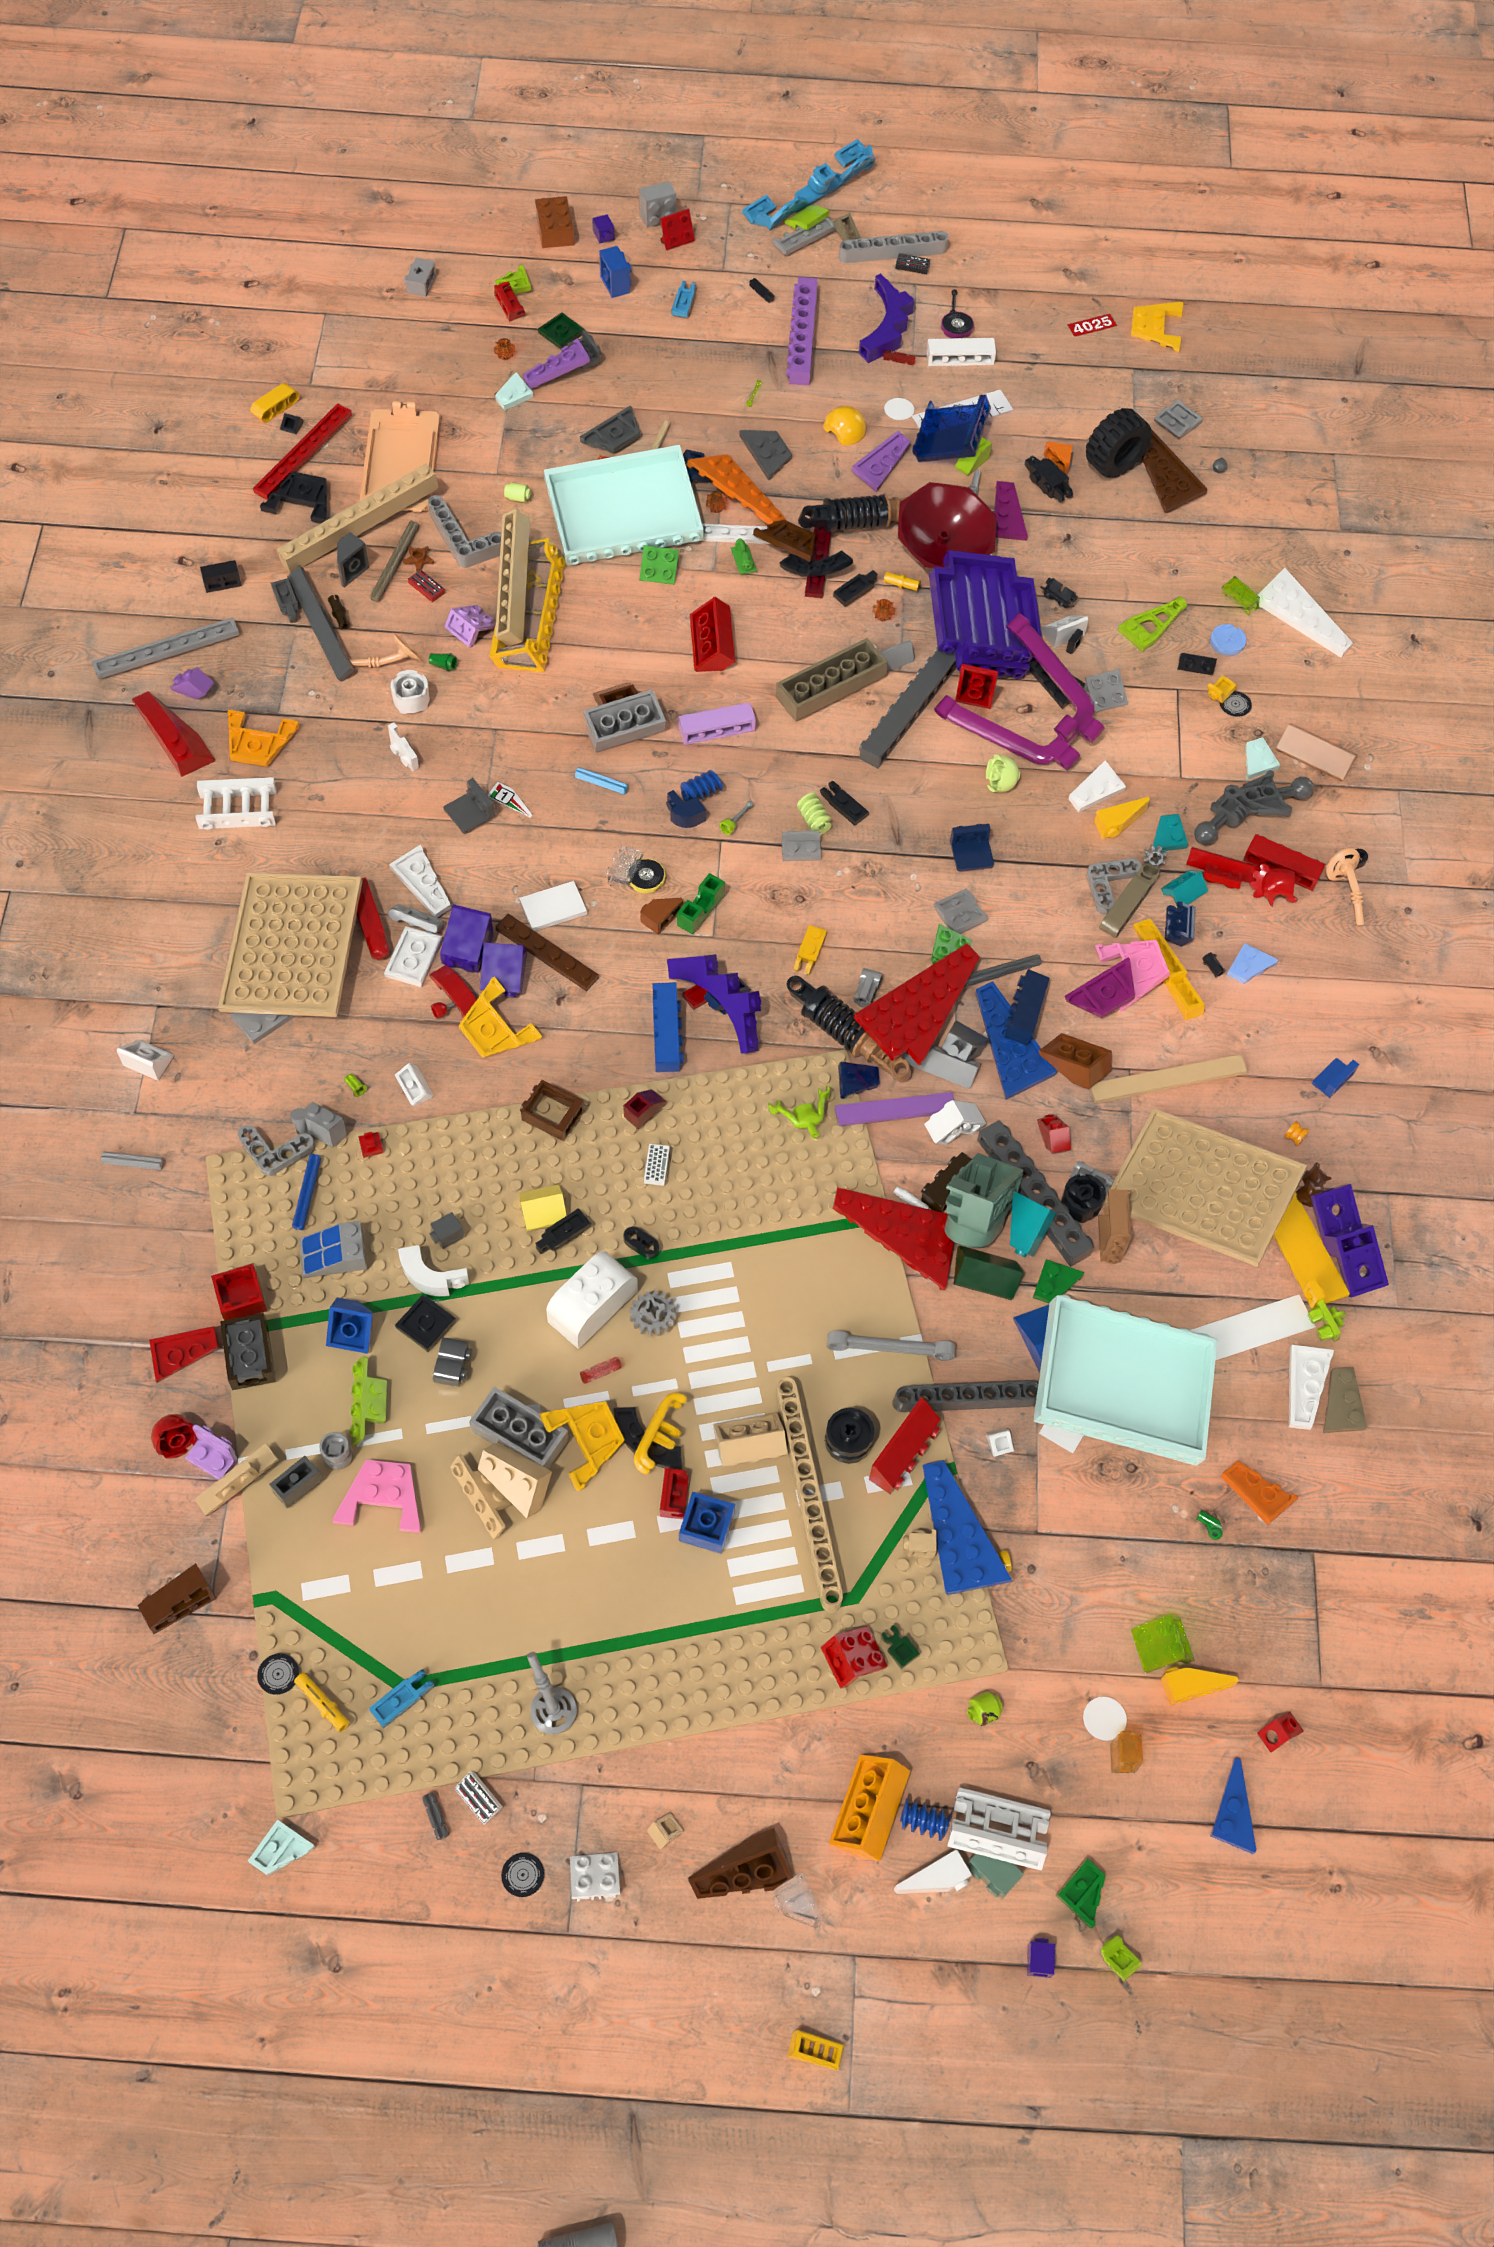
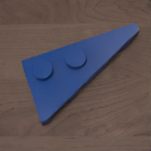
M1234 1758L1210 1837L1248 1853L1255 1854L1256 1844L1242 1763L1240 1759Z

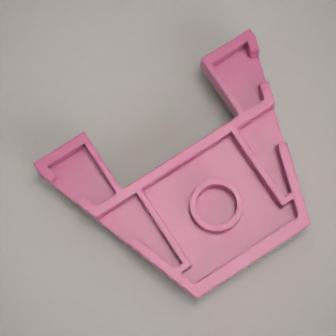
M1157 940L1131 942V944L1121 945L1120 943H1112V945L1103 946V944L1095 945L1101 963L1120 956L1122 960L1127 957L1130 958L1135 998L1119 1008L1120 1012L1124 1011L1170 976Z
M365 1460L333 1517V1523L354 1526L358 1504L403 1508L399 1527L400 1531L420 1533L421 1528L410 1464Z

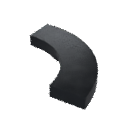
M841 550L834 555L821 558L820 561L811 562L790 554L779 564L784 570L796 575L823 576L853 564V559Z
M635 1407L613 1408L614 1419L625 1439L624 1443L635 1454L645 1434L637 1419ZM652 1441L647 1455L655 1462V1466L664 1469L667 1467L669 1469L682 1470L681 1446L668 1449Z

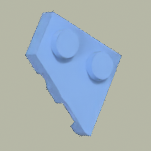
M1244 943L1227 976L1245 984L1252 980L1254 976L1264 973V970L1276 966L1278 959Z

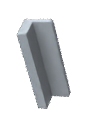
M932 1044L920 1066L907 1052L900 1056L910 1066L968 1089L972 1086L975 1075L981 1066V1063L975 1060L965 1062L956 1056H951L947 1051Z

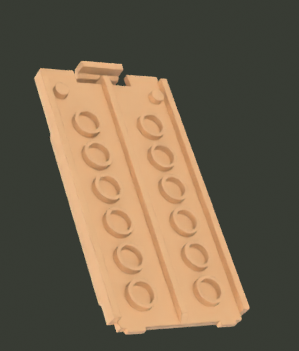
M393 401L394 415H391V410L374 409V412H371L360 501L426 463L434 471L440 425V414L437 411H420V416H418L416 402L408 401L407 403H401V401ZM432 493L402 510L413 512L429 511L428 499Z

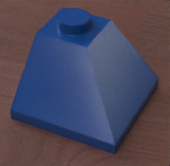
M337 1297L329 1310L326 1346L368 1354L373 1312L359 1301Z

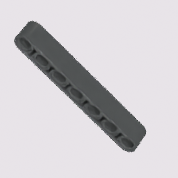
M1035 1381L902 1386L896 1391L892 1405L898 1412H911L921 1398L920 1396H926L929 1399L926 1402L934 1411L1032 1407L1036 1404L1039 1383ZM1026 1391L1032 1392L1034 1397L1029 1396ZM1005 1392L1011 1393L1013 1398L1008 1397ZM984 1393H989L992 1398H987ZM963 1394L970 1395L972 1399H966ZM942 1395L949 1396L950 1400H945ZM899 1397H905L908 1402L901 1401Z

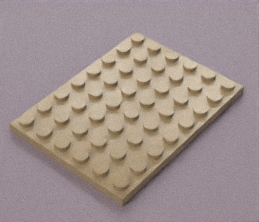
M247 873L220 996L219 1011L337 1017L362 887V878L355 876Z
M1153 1108L1110 1189L1132 1190L1129 1197L1131 1218L1259 1267L1307 1170V1165ZM1107 1193V1195H1106V1197H1105V1200H1104V1203H1103V1207L1108 1206V1205H1107L1108 1193Z

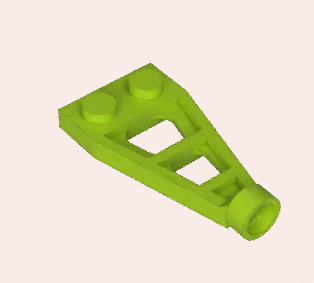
M1179 596L1170 603L1129 618L1118 626V631L1143 652L1158 641L1179 614L1187 608V603L1183 597ZM1163 612L1169 618L1162 622L1156 615ZM1145 621H1151L1157 628L1152 633H1149L1140 624Z

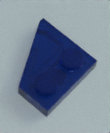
M840 1062L838 1065L840 1099L847 1098L848 1095L854 1093L857 1095L865 1090L875 1089L880 1084L879 1068L877 1066Z

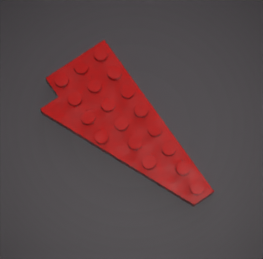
M966 943L863 1008L853 1018L892 1061L907 1052L920 1066L980 956Z

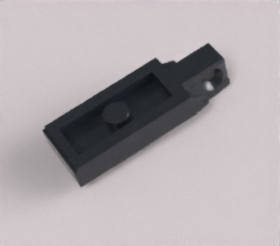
M874 570L866 575L858 574L833 592V597L842 605L847 606L874 586V583L877 582L878 574Z
M578 1208L545 1229V1233L541 1235L542 1239L535 1243L536 1249L540 1254L549 1249L552 1251L556 1248L558 1249L590 1228L591 1223Z

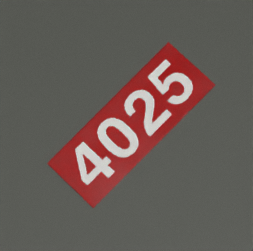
M1110 314L1067 324L1074 337L1117 326Z

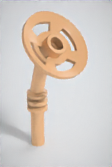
M394 634V639L400 648L398 650L399 653L379 658V656L375 658L373 656L372 658L368 657V659L349 660L353 667L369 666V668H372L373 666L376 668V666L380 667V665L399 661L408 656L420 661L423 658L404 639Z
M1346 848L1331 858L1326 868V875L1332 881H1339L1348 877L1352 890L1351 896L1353 897H1351V900H1353L1352 904H1354L1356 925L1361 926L1364 925L1362 909L1364 901L1361 900L1363 896H1361L1362 892L1359 889L1354 872L1359 863L1360 856L1354 848ZM1346 855H1354L1352 859H1345Z

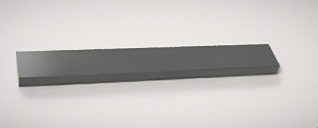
M298 566L287 578L337 679L342 682L354 671V668L304 568Z

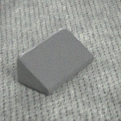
M910 640L879 651L888 662L887 672L914 661Z

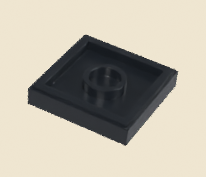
M423 1294L395 1324V1328L429 1352L456 1322V1318Z

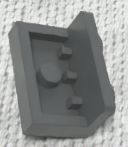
M583 330L582 338L579 341L588 354L590 362L581 366L582 370L600 364V356L602 355L601 349L594 343L593 337L586 330ZM573 341L567 343V346L570 347L571 345H573Z

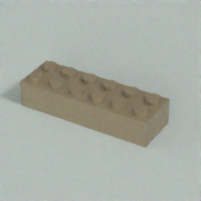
M866 638L777 682L776 698L791 717L798 721L885 677L888 662L869 639Z

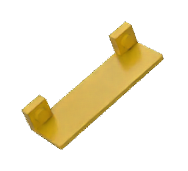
M1295 1192L1274 1238L1311 1309L1317 1307V1302L1324 1300L1325 1304H1329L1348 1297L1350 1293L1302 1203L1297 1200Z

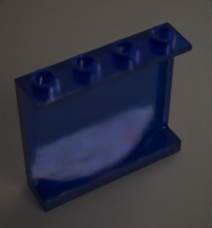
M980 395L977 404L936 409L933 402L929 401L912 448L917 461L926 462L975 457L991 410L987 395Z

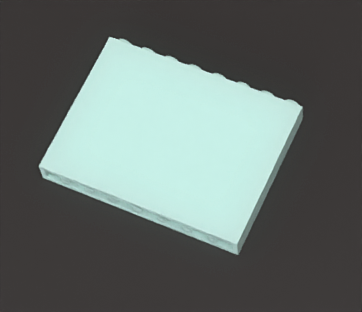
M680 445L544 470L545 484L566 566L643 552L644 546L664 548L703 540V526Z
M1057 1295L1049 1304L1033 1422L1197 1466L1206 1459L1217 1339L1210 1338L1207 1334L1192 1333L1185 1328L1170 1327L1167 1323L1152 1322L1149 1318L1131 1316L1128 1312L1113 1311L1106 1306L1091 1305L1088 1301L1073 1300L1067 1295Z

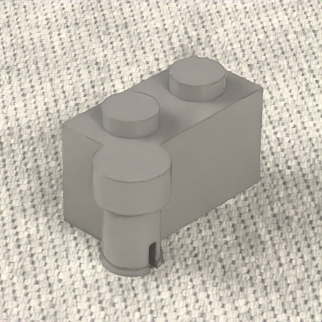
M314 1102L305 1109H294L290 1114L297 1135L303 1133L310 1134L331 1147H334L347 1136L343 1118Z

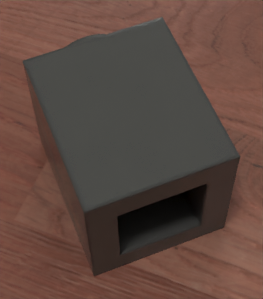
M453 1212L430 1224L432 1231L429 1233L435 1244L439 1243L442 1249L464 1237L463 1228Z

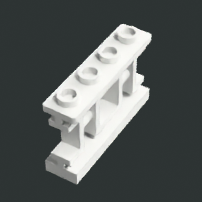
M958 1788L953 1811L965 1813L964 1821L953 1819L948 1847L1042 1870L1047 1855V1843L1035 1839L1036 1832L1047 1833L1051 1815L1050 1810ZM971 1811L984 1814V1817L972 1815ZM989 1820L1011 1825L1010 1833L989 1828ZM1018 1823L1030 1826V1829L1019 1827ZM969 1825L980 1826L982 1830L971 1828ZM1016 1836L1029 1839V1841L1018 1840Z

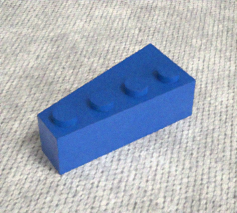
M676 982L652 983L655 1071L680 1072V1064H683V1052H679V1047L683 1046L682 1035L678 1034V1029H682V1019L678 1017V1012H681V1000H677Z

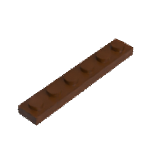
M507 914L496 925V931L517 945H523L527 952L586 992L599 979V974L510 914Z

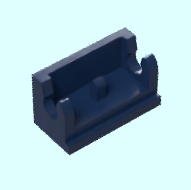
M1177 902V906L1181 908L1169 905L1166 909L1165 940L1182 947L1194 939L1196 907L1183 902Z

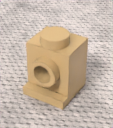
M932 1529L930 1534H926L922 1530H916L913 1533H909V1536H904L903 1549H907V1557L934 1558L936 1554V1530Z

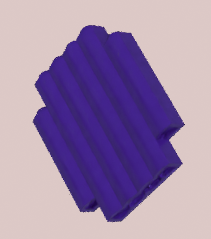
M948 550L943 558L944 568L934 567L929 574L938 650L945 653L955 651L958 671L961 670L962 664L998 671V677L1006 675L1015 679L1024 677L1030 669L1029 662L1036 661V659L1006 626L1020 613L1029 620L1030 626L1042 638L1034 578L1017 576L1015 558Z

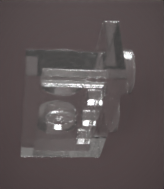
M621 845L619 851L615 852L613 856L612 866L608 867L606 871L608 885L613 886L614 882L630 886L643 857V852Z

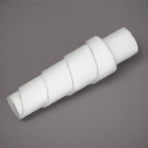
M898 1186L895 1188L893 1193L899 1196V1199L913 1206L929 1209L927 1204L923 1203L908 1190H903Z

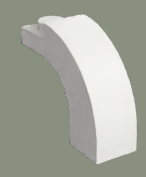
M419 1245L398 1249L404 1275L417 1290L432 1296H449L448 1288L458 1289L469 1285L466 1268L436 1272L426 1267L423 1263Z

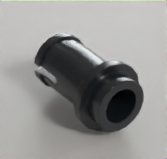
M1210 952L1202 958L1203 964L1207 965L1215 978H1217L1226 970L1216 959L1217 955Z

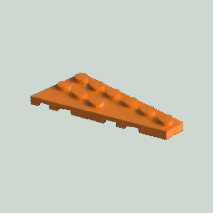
M728 454L688 459L686 465L689 468L694 467L699 470L698 474L700 476L710 478L714 486L732 499H735V497L739 499L744 508L749 507L754 510L755 515L768 525L786 520L781 512L762 493L761 489L752 482L751 478L743 472L741 467Z

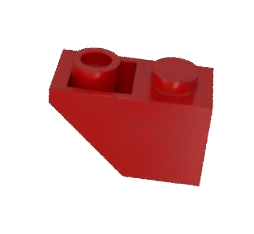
M1048 1114L1044 1118L1037 1119L1046 1149L1051 1153L1071 1150L1070 1132L1067 1124L1054 1114Z

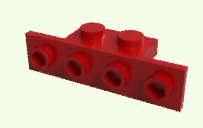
M1195 847L1191 848L1186 865L1203 869V878L1208 882L1223 884L1231 889H1239L1242 881L1247 883L1255 881L1253 872L1261 870L1259 866Z

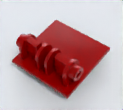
M689 208L660 218L663 233L660 241L662 244H665L666 251L695 241Z

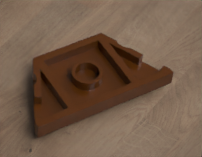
M786 520L777 524H769L767 529L760 530L758 527L754 529V536L811 562L815 540L814 533Z

